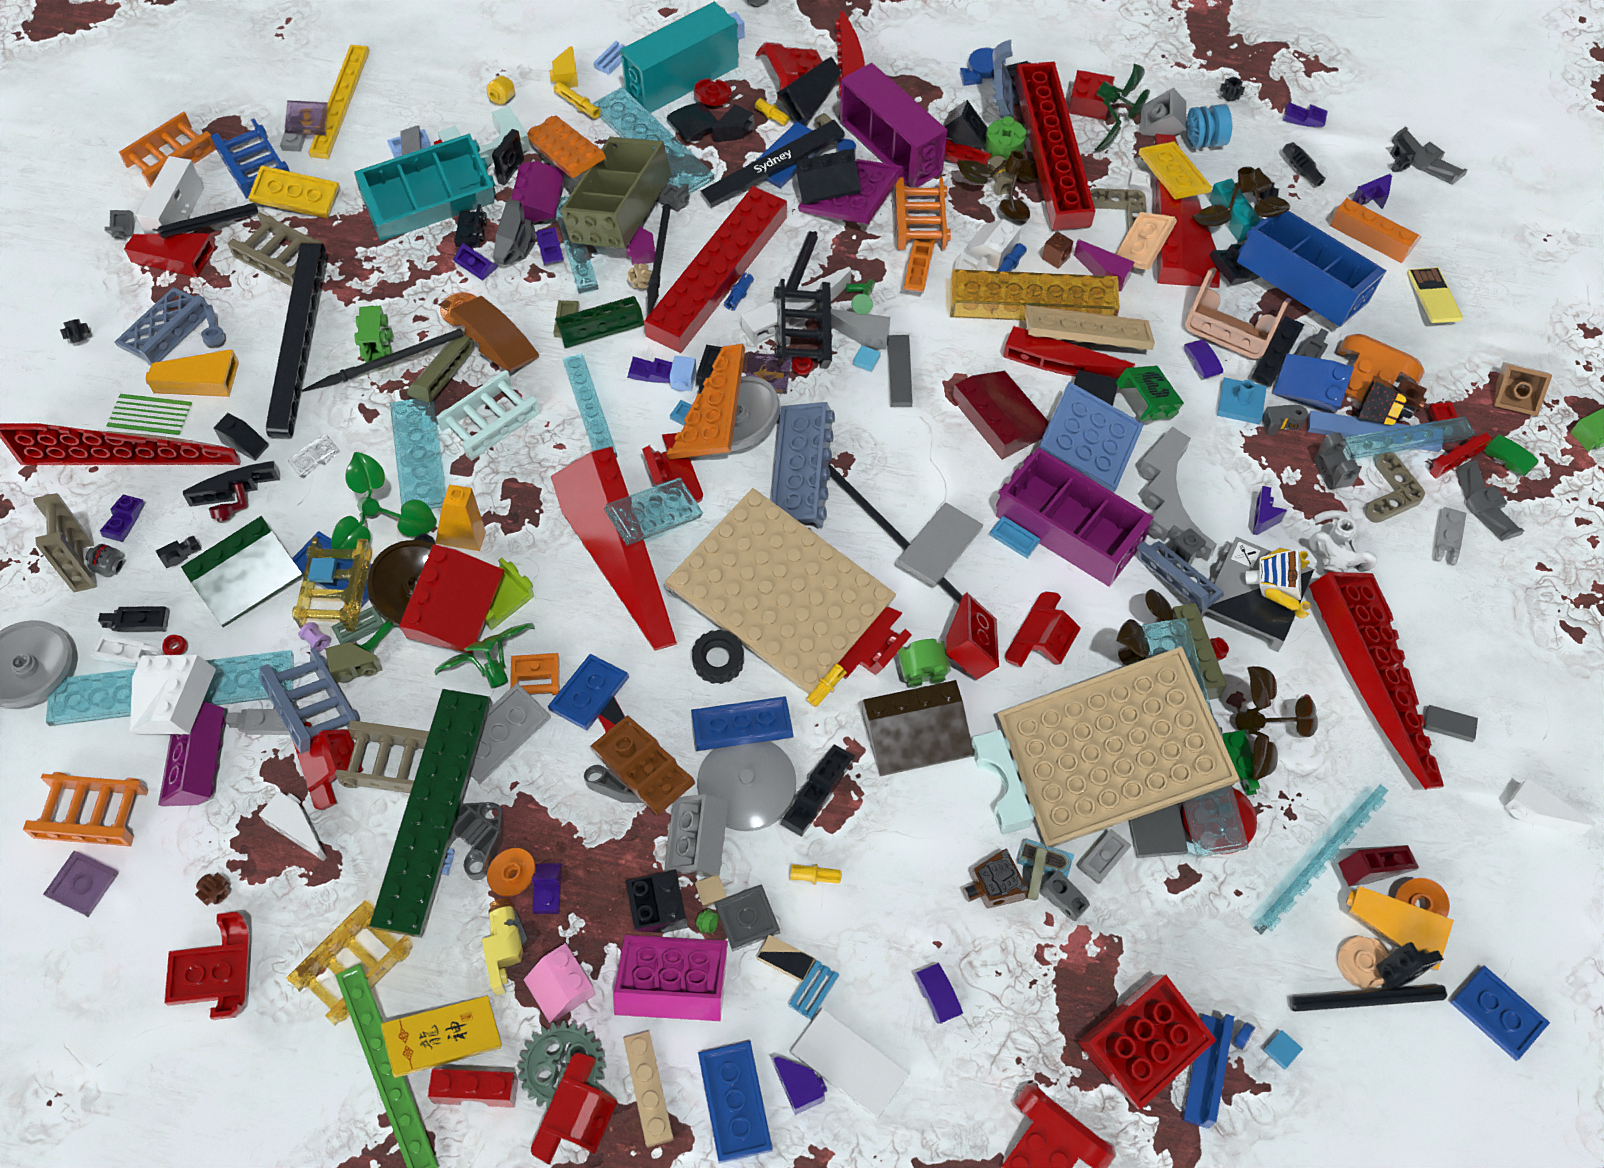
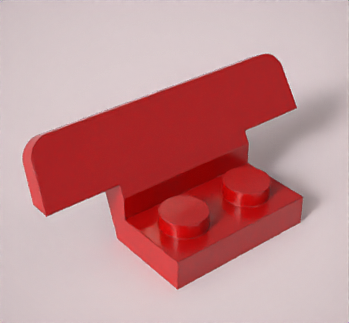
M677 433L662 434L667 450L673 448L676 442L674 438ZM650 445L642 449L654 484L665 495L683 490L689 505L703 500V492L689 457L669 460L666 455L668 451L660 453L655 451Z
M1045 591L1039 595L1005 654L1008 663L1022 667L1031 650H1040L1054 665L1062 663L1081 628L1064 610L1055 609L1061 599L1058 593Z
M886 607L838 663L847 672L843 678L847 679L859 664L875 675L885 668L912 636L906 629L900 634L890 629L903 614L902 612L891 607Z
M303 722L304 726L311 727L310 722ZM322 730L310 740V751L300 754L293 742L314 808L323 811L337 804L330 783L336 778V770H348L354 748L349 730ZM359 764L358 773H361L362 767Z
M580 1053L574 1054L571 1057L531 1146L532 1155L548 1165L551 1164L561 1139L595 1154L618 1102L616 1099L601 1090L586 1085L596 1062V1059Z

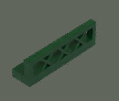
M635 296L555 318L564 348L644 326L642 310Z

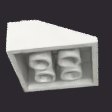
M199 655L141 656L132 677L130 732L133 734H190L216 668Z

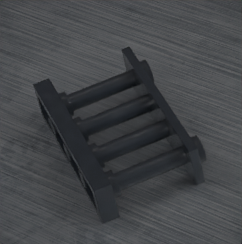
M780 279L778 286L774 287V299H777L778 345L775 346L774 355L775 358H778V366L783 365L787 356L816 358L819 361V368L828 369L832 362L830 282H822L816 291L785 289V279ZM785 298L812 299L818 302V309L816 311L785 309ZM785 317L815 319V321H818L819 328L816 330L786 328ZM786 337L813 338L819 341V348L817 350L786 348Z

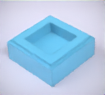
M861 345L853 359V365L872 372L881 356V352Z

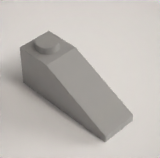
M831 309V327L865 347L886 350L891 317L873 314L862 315L851 311Z

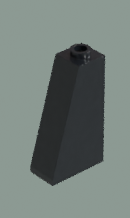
M832 56L777 92L778 97L794 123L797 121L802 124L810 119L840 76L841 71Z

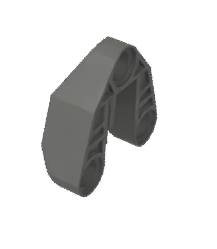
M514 199L507 200L495 238L493 259L495 262L504 265L526 259L536 244L534 223L532 220L525 218L522 203Z
M599 764L592 765L584 772L585 784L589 789L622 803H643L611 770ZM593 773L602 775L598 780L589 781V777Z
M494 802L462 803L448 846L449 848L459 837L467 845L472 846L464 860V870L472 880H481L486 877L488 868L503 842L504 814L502 808ZM490 810L499 812V815L495 818H485ZM474 862L483 863L479 873H471L469 870Z

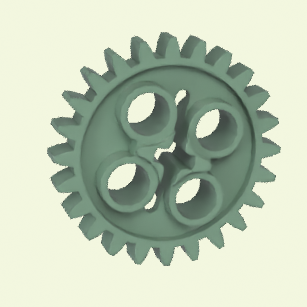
M562 1021L561 1027L557 1029L554 1022H552L550 1031H547L542 1026V1035L540 1037L534 1033L532 1034V1038L535 1041L533 1044L525 1042L524 1045L528 1049V1053L523 1052L519 1054L525 1062L517 1064L518 1069L525 1072L520 1074L518 1079L520 1081H527L521 1088L524 1092L531 1090L527 1096L530 1101L538 1097L536 1105L539 1108L546 1102V1109L548 1110L556 1093V1090H553V1086L559 1077L557 1065H562L565 1057V1062L568 1066L571 1057L578 1051H584L587 1056L596 1059L586 1085L600 1090L596 1080L605 1079L604 1074L599 1072V1070L606 1069L607 1066L606 1063L599 1060L605 1058L606 1055L604 1051H598L602 1047L600 1041L593 1043L596 1038L593 1032L586 1036V1026L577 1031L576 1022H573L571 1027L567 1028L566 1022ZM568 1043H571V1047L568 1049L567 1054L565 1056L566 1045ZM551 1045H560V1050L557 1054H547V1050ZM563 1067L561 1069L559 1084L565 1073L566 1067ZM543 1071H550L552 1074L548 1081H538L539 1075Z

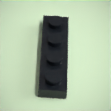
M1287 316L1284 317L1253 372L1251 379L1269 387L1272 386L1282 368L1286 354H1289L1305 324Z

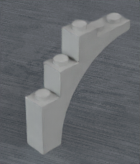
M1172 426L1146 455L1139 470L1145 478L1152 480V483L1146 488L1142 499L1150 508L1156 509V512L1152 515L1154 519L1149 533L1154 538H1158L1163 542L1168 537L1175 541L1186 530L1191 528L1206 541L1205 546L1196 553V556L1208 561L1213 555L1217 543L1206 536L1191 520L1182 505L1177 488L1176 474L1178 462L1186 452L1191 438Z

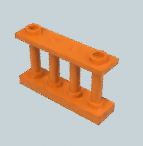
M183 111L118 153L127 168L136 164L143 170L141 173L148 187L151 188L169 156L189 159L195 164L214 152L216 148L208 131L198 135L191 129L192 126L187 114ZM185 133L192 140L182 146L175 138ZM167 143L175 149L168 156L159 150V148ZM152 153L160 161L149 166L142 159Z
M900 177L896 182L895 210L898 250H906V241H910V239H941L942 249H946L947 241L951 240V229H947L945 208L947 186H944L943 177H939L938 188H908V186H904L903 177ZM907 196H938V202H908L905 198ZM908 210H939V216H909L906 212ZM909 224H940L941 231H910L906 227H909Z
M62 772L41 775V779L50 787V791L41 818H38L37 821H25L23 830L33 839L132 846L134 837L124 826L134 794H148V790L142 785L140 780L135 778L117 780L68 776ZM61 789L75 790L65 820L61 823L52 822L51 819ZM85 792H99L90 822H87L86 825L75 823ZM110 793H122L123 797L115 823L110 827L101 826L100 823Z

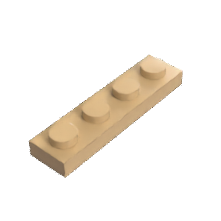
M650 1031L625 1037L623 1039L646 1146L648 1148L673 1141Z

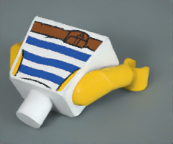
M1278 548L1260 558V570L1246 571V584H1260L1262 596L1294 610L1295 615L1300 619H1304L1309 615L1304 610H1308L1311 607L1308 601L1299 603V600H1301V569L1306 568L1310 563L1309 560H1305L1308 557L1306 551L1299 553V550Z

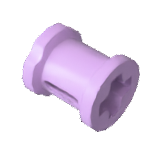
M315 622L306 623L298 633V636L302 640H306L311 645L310 648H315L317 652L324 650L330 643V637L327 634H323Z

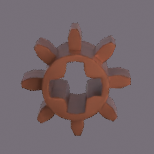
M218 872L214 876L210 873L206 874L197 882L196 889L199 891L195 895L206 906L211 902L217 905L228 896L229 890L226 887L230 883Z

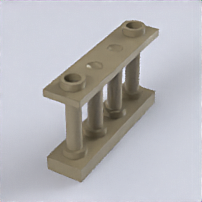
M259 212L257 216L261 226L245 242H239L232 238L227 244L234 258L292 287L297 261L292 266H287L283 263L300 247L301 242H322L277 221L270 215L267 216ZM267 231L275 234L261 250L251 248ZM283 239L291 242L277 258L267 256Z
M58 493L33 498V502L46 518L47 527L46 535L35 537L36 546L73 593L96 588L97 580L84 564L83 548L94 546L90 536Z
M350 720L348 730L351 738L355 740V745L348 770H336L339 784L347 788L360 786L410 793L414 780H407L413 752L417 748L424 749L429 731ZM368 741L378 742L380 746L372 774L358 773L365 743H368ZM392 745L404 747L396 778L382 776L389 747Z

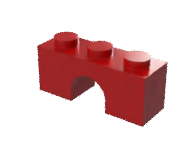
M432 1069L427 1097L433 1104L461 1105L462 1101H475L485 1103L489 1107L515 1108L518 1079L514 1072Z

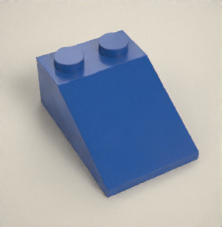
M1286 354L1273 394L1336 414L1341 406L1354 367L1333 360Z

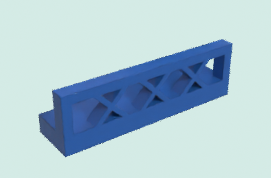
M1205 1014L1201 1016V1021L1216 1041L1192 1063L1182 1118L1184 1122L1210 1129L1217 1122L1235 1017L1233 1015L1226 1014L1222 1019Z

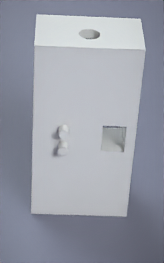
M171 156L167 158L136 213V217L145 234H159V226L188 219L204 190L192 160Z

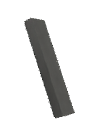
M888 335L891 407H912L909 335Z

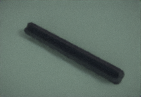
M250 203L158 227V233L161 238H167L258 214V207L255 203Z
M808 231L785 289H798L818 240L816 231Z

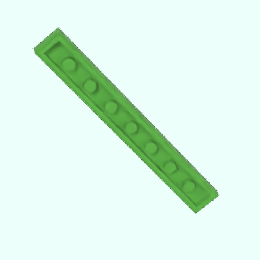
M361 963L335 974L407 1168H439L405 1077L393 1078L381 1029V1024L384 1022Z

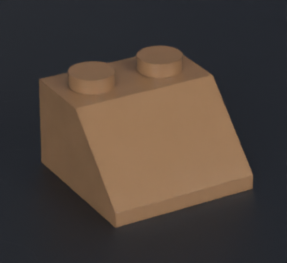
M1503 362L1496 381L1493 406L1538 416L1552 374Z

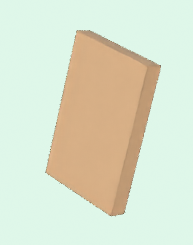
M1140 212L1116 254L1134 261L1133 268L1149 270L1175 226L1176 218L1174 216Z

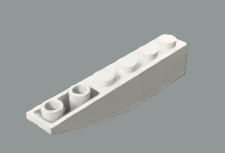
M847 267L838 270L834 274L820 278L816 282L802 286L798 290L816 291L822 282H830L832 301L846 288L847 283H851V268ZM785 298V309L816 311L818 309V302L812 299ZM777 299L741 315L742 329L753 345L777 335ZM785 317L786 328H793L807 319Z

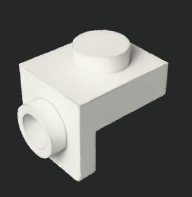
M960 254L956 258L953 273L974 284L979 278H983L986 275L988 259L983 257L979 262H976Z

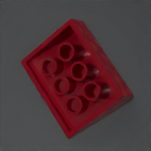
M1005 370L972 375L954 385L952 400L1001 460L1042 439L1049 421Z

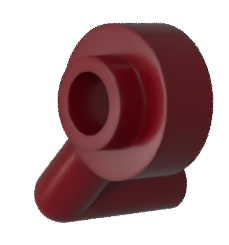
M242 482L233 484L238 502L210 507L209 513L212 519H216L217 522L230 519V515L234 514V512L247 509L248 502Z

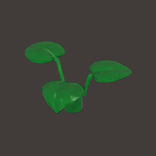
M354 452L345 473L346 484L349 489L361 494L366 491L368 493L360 498L357 503L358 510L361 512L359 514L361 517L360 522L353 516H346L336 524L331 538V547L334 554H356L367 548L371 535L368 528L362 526L365 523L366 515L374 516L378 512H383L400 518L397 523V529L409 537H416L423 533L426 534L435 527L437 519L430 507L421 500L413 499L405 502L401 507V514L380 507L378 501L370 496L372 489H378L383 486L385 481L384 470L374 458L361 452Z
M525 623L510 627L500 634L487 637L483 641L475 642L464 648L465 651H484L488 660L484 664L485 669L473 656L474 653H462L440 664L434 671L435 675L441 669L457 665L463 661H472L480 670L482 676L486 675L490 688L507 682L508 678L504 671L506 665L503 656V642L509 636L525 628L535 629L534 624ZM497 642L499 662L497 659L492 660L489 653Z

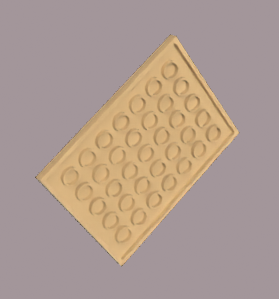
M754 488L739 501L665 580L666 586L722 629L729 631L732 635H736L743 645L807 694L814 690L820 683L819 679H823L835 663L838 664L896 597L895 592Z
M1182 646L997 713L1005 736L1009 741L1012 755L1017 762L1020 777L1025 784L1027 796L1034 808L1035 817L1046 847L1058 846L1239 782L1238 774Z

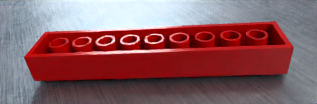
M1055 61L1017 64L1014 83L1052 231L1091 227L1096 211Z
M752 186L655 306L651 314L644 320L646 337L676 352L682 353L730 292L732 286L737 283L741 275L786 220L787 200Z

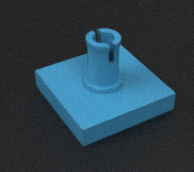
M1224 377L1217 416L1260 425L1267 386L1254 384L1251 380L1240 381Z

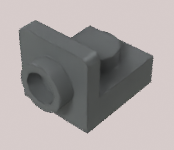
M1189 528L1175 539L1171 550L1191 565L1196 553L1205 546L1206 541L1193 529Z

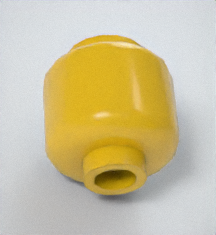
M500 75L489 82L486 91L490 100L502 105L514 96L515 87L509 78Z

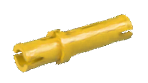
M557 82L554 85V92L575 105L580 112H585L593 119H597L600 116L601 109L592 104L587 97H582L562 82Z

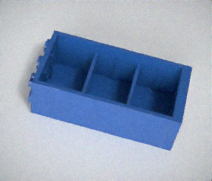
M1289 210L1274 217L1263 218L1258 225L1252 226L1246 234V237H1248L1246 242L1242 244L1238 251L1240 255L1236 261L1339 327L1344 325L1369 303L1387 271Z

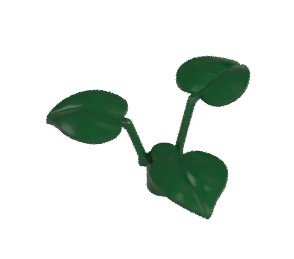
M1133 64L1132 74L1124 89L1112 86L1106 81L1099 87L1096 95L1104 100L1103 104L1107 106L1116 123L1102 143L1094 149L1095 151H1102L1110 147L1121 130L1120 125L1122 122L1109 103L1114 104L1119 99L1132 106L1128 118L1134 119L1150 95V90L1148 89L1140 94L1135 103L1125 99L1142 80L1145 74L1142 66Z

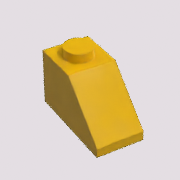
M569 46L552 61L553 70H549L551 82L555 81V84L562 82L567 87L572 88L578 87L573 46Z

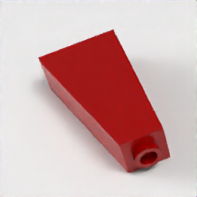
M183 233L167 238H161L159 234H133L124 248L131 263L196 278L199 277L216 249L210 234Z

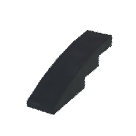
M274 461L252 464L203 480L183 490V496L190 507L235 501L233 484L242 482L245 492L257 491L258 483L280 480V472Z
M834 744L810 774L809 781L796 796L795 803L782 818L781 825L802 837L842 780L855 755Z

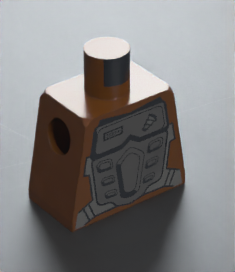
M1007 848L974 868L971 875L973 884L963 888L964 896L968 902L981 897L985 907L988 909L1023 901L1029 892Z

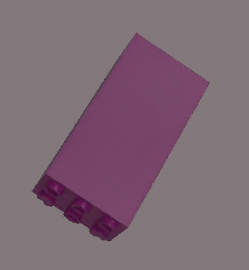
M872 62L841 79L840 124L882 163L903 166L904 172L900 177L904 178V183L909 188H918L943 173L947 129Z
M1039 447L1033 454L1030 453L1026 457L1021 469L1017 468L1014 471L1011 481L1008 484H1003L998 492L1000 498L996 503V507H998L997 518L1001 519L1004 516L1040 538L1039 544L1108 587L1113 584L1137 553V546L1146 541L1154 519L1152 515Z

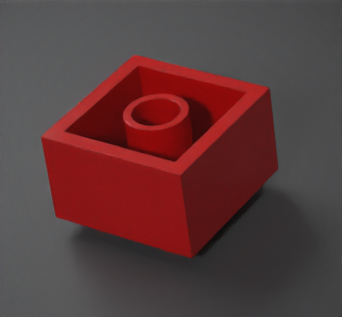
M1077 70L1069 103V114L1105 120L1108 108L1103 104L1104 100L1096 95V93L1105 81L1113 86L1115 76Z

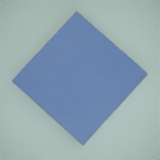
M1069 382L1062 393L1038 447L1114 493L1144 424Z

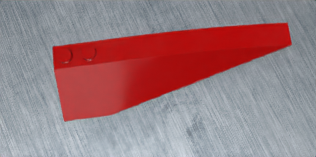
M1155 134V145L1174 141L1178 145L1175 135ZM1156 177V214L1174 216L1177 220L1157 255V284L1201 287L1208 270L1214 267L1217 271L1209 288H1219V269L1210 258V253L1217 249L1209 227L1193 219V215L1198 214L1202 210L1197 195L1174 199Z
M0 423V438L20 465L241 464L235 449L199 441L150 434L89 430L41 423Z
M613 447L592 451L551 475L561 512L570 523L575 534L582 541L585 549L591 554L594 562L610 586L615 590L620 601L624 603L628 613L636 621L653 650L657 651L677 645Z
M1326 573L1310 584L1309 588L1314 601L1320 609L1322 619L1326 623L1357 688L1382 730L1425 790L1444 787L1436 758L1430 755L1429 752L1430 746H1432L1430 737L1425 736L1422 726L1425 724L1423 715L1418 714L1416 709L1419 701L1410 671L1403 666L1404 659L1406 658L1403 650H1400L1397 646L1396 640L1400 638L1397 630L1392 629L1390 623L1394 620L1393 615L1373 573Z

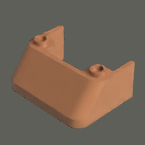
M1211 268L1206 274L1186 319V328L1193 334L1254 359L1260 358L1273 339L1292 299L1287 298L1283 302L1277 316L1272 314L1263 315L1259 318L1256 326L1217 310L1221 301L1220 296L1216 291L1209 289L1217 269Z

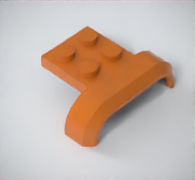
M1363 334L1346 336L1337 353L1343 356L1347 353L1358 355L1353 365L1354 369L1345 395L1359 402L1362 401L1374 375L1393 385L1400 374L1407 378L1408 381L1418 385L1425 373L1421 362L1417 358Z

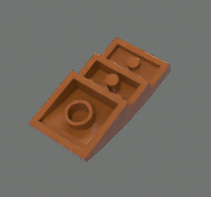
M482 295L451 309L450 316L465 326L464 334L479 344V352L504 370L511 372L539 358V353L517 326Z
M628 715L590 745L591 749L608 768L657 816L696 784L694 778L677 764L675 758L659 745L658 740Z

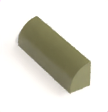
M463 332V337L449 341L408 388L407 395L430 403L474 351L473 339Z

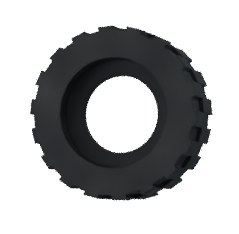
M718 629L717 631L711 630L706 634H702L695 641V645L692 648L694 670H696V674L699 677H702V680L709 681L712 684H724V682L732 681L743 669L744 649L741 641L729 631ZM722 647L729 652L730 659L727 664L715 667L708 663L707 653L712 648Z

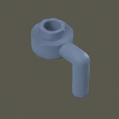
M205 305L204 311L209 328L204 329L201 336L204 344L216 347L225 340L222 328L218 327L212 305Z

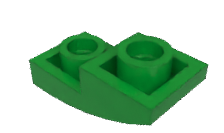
M1498 435L1485 447V454L1504 461L1506 469L1526 476L1538 464V459L1534 455L1502 435Z

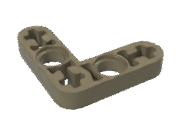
M1103 188L1090 190L1096 209H1122L1127 211L1128 232L1137 218L1132 213H1147L1146 196L1140 190ZM1118 197L1121 201H1113L1111 198Z
M1390 451L1381 452L1375 462V466L1394 491L1369 503L1365 516L1374 523L1382 522L1418 506L1425 496L1422 486L1397 455ZM1400 475L1404 477L1405 482L1397 481L1394 476ZM1389 500H1397L1401 506L1394 507L1390 504Z

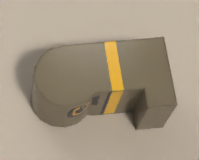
M1002 156L992 157L989 163V173H992L1006 159ZM1005 166L992 177L995 181L994 192L996 196L1010 193L1014 175L1008 174L1005 171Z

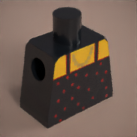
M1374 375L1356 413L1360 420L1394 425L1398 416L1410 419L1415 407L1405 404L1407 396L1403 390Z

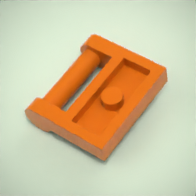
M559 653L511 656L510 689L516 683L519 684V681L551 679V684L521 685V687L529 694L552 693V695H557L559 693Z

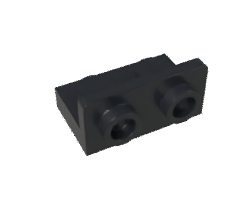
M477 204L476 212H459L454 241L456 247H461L462 243L471 248H480L481 239L485 237L483 225L487 224V213L483 212L482 204Z
M1408 942L1378 963L1376 968L1388 988L1393 989L1413 982L1444 959L1438 950L1427 953L1425 950L1418 952L1413 942Z

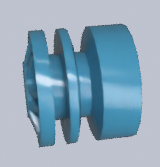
M1226 104L1211 105L1209 108L1206 106H1200V108L1191 107L1189 109L1186 120V133L1192 149L1206 148L1209 144L1212 147L1228 145L1232 135V117L1230 109Z

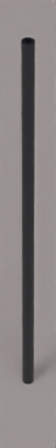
M779 415V418H778V420H777V422H776L778 425H779V422H780V415ZM829 463L830 477L897 544L906 550L910 543ZM943 577L938 584L960 604L963 595Z

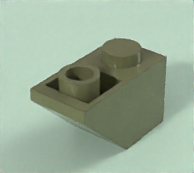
M350 642L325 648L329 671L335 683H345L353 678L371 676L376 672L383 671L376 655Z

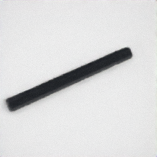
M1444 985L1297 995L1290 998V1007L1292 1011L1298 1012L1443 1001L1447 998V992Z

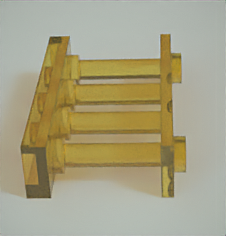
M312 538L311 546L307 548L308 559L297 605L293 607L292 611L293 620L296 621L300 629L306 624L307 618L338 619L342 622L346 631H356L373 553L367 539H358L356 548L345 550L323 549L318 538ZM312 558L353 559V565L349 570L336 569L334 578L348 579V588L344 590L314 589L316 582H310L308 579ZM312 598L344 599V606L340 610L310 609Z
M366 900L286 977L299 992L303 988H309L330 1009L325 1017L334 1026L338 1022L346 1020L350 1015L344 998L338 1002L315 980L316 975L323 968H328L334 974L345 971L346 969L335 959L343 949L348 948L370 969L365 975L372 989L398 962H402L408 957L410 949L413 947L405 936L397 942L386 931L371 929L369 925L374 908ZM363 929H368L389 949L379 961L355 941L356 936Z

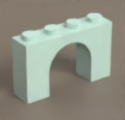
M510 106L491 112L494 126L499 136L489 144L479 145L480 157L485 158L487 166L494 163L492 153L511 129L519 131L523 152L530 150L528 135ZM456 125L437 132L439 140L441 139L442 142L462 136Z

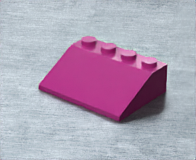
M625 935L614 988V1015L721 1021L728 941Z

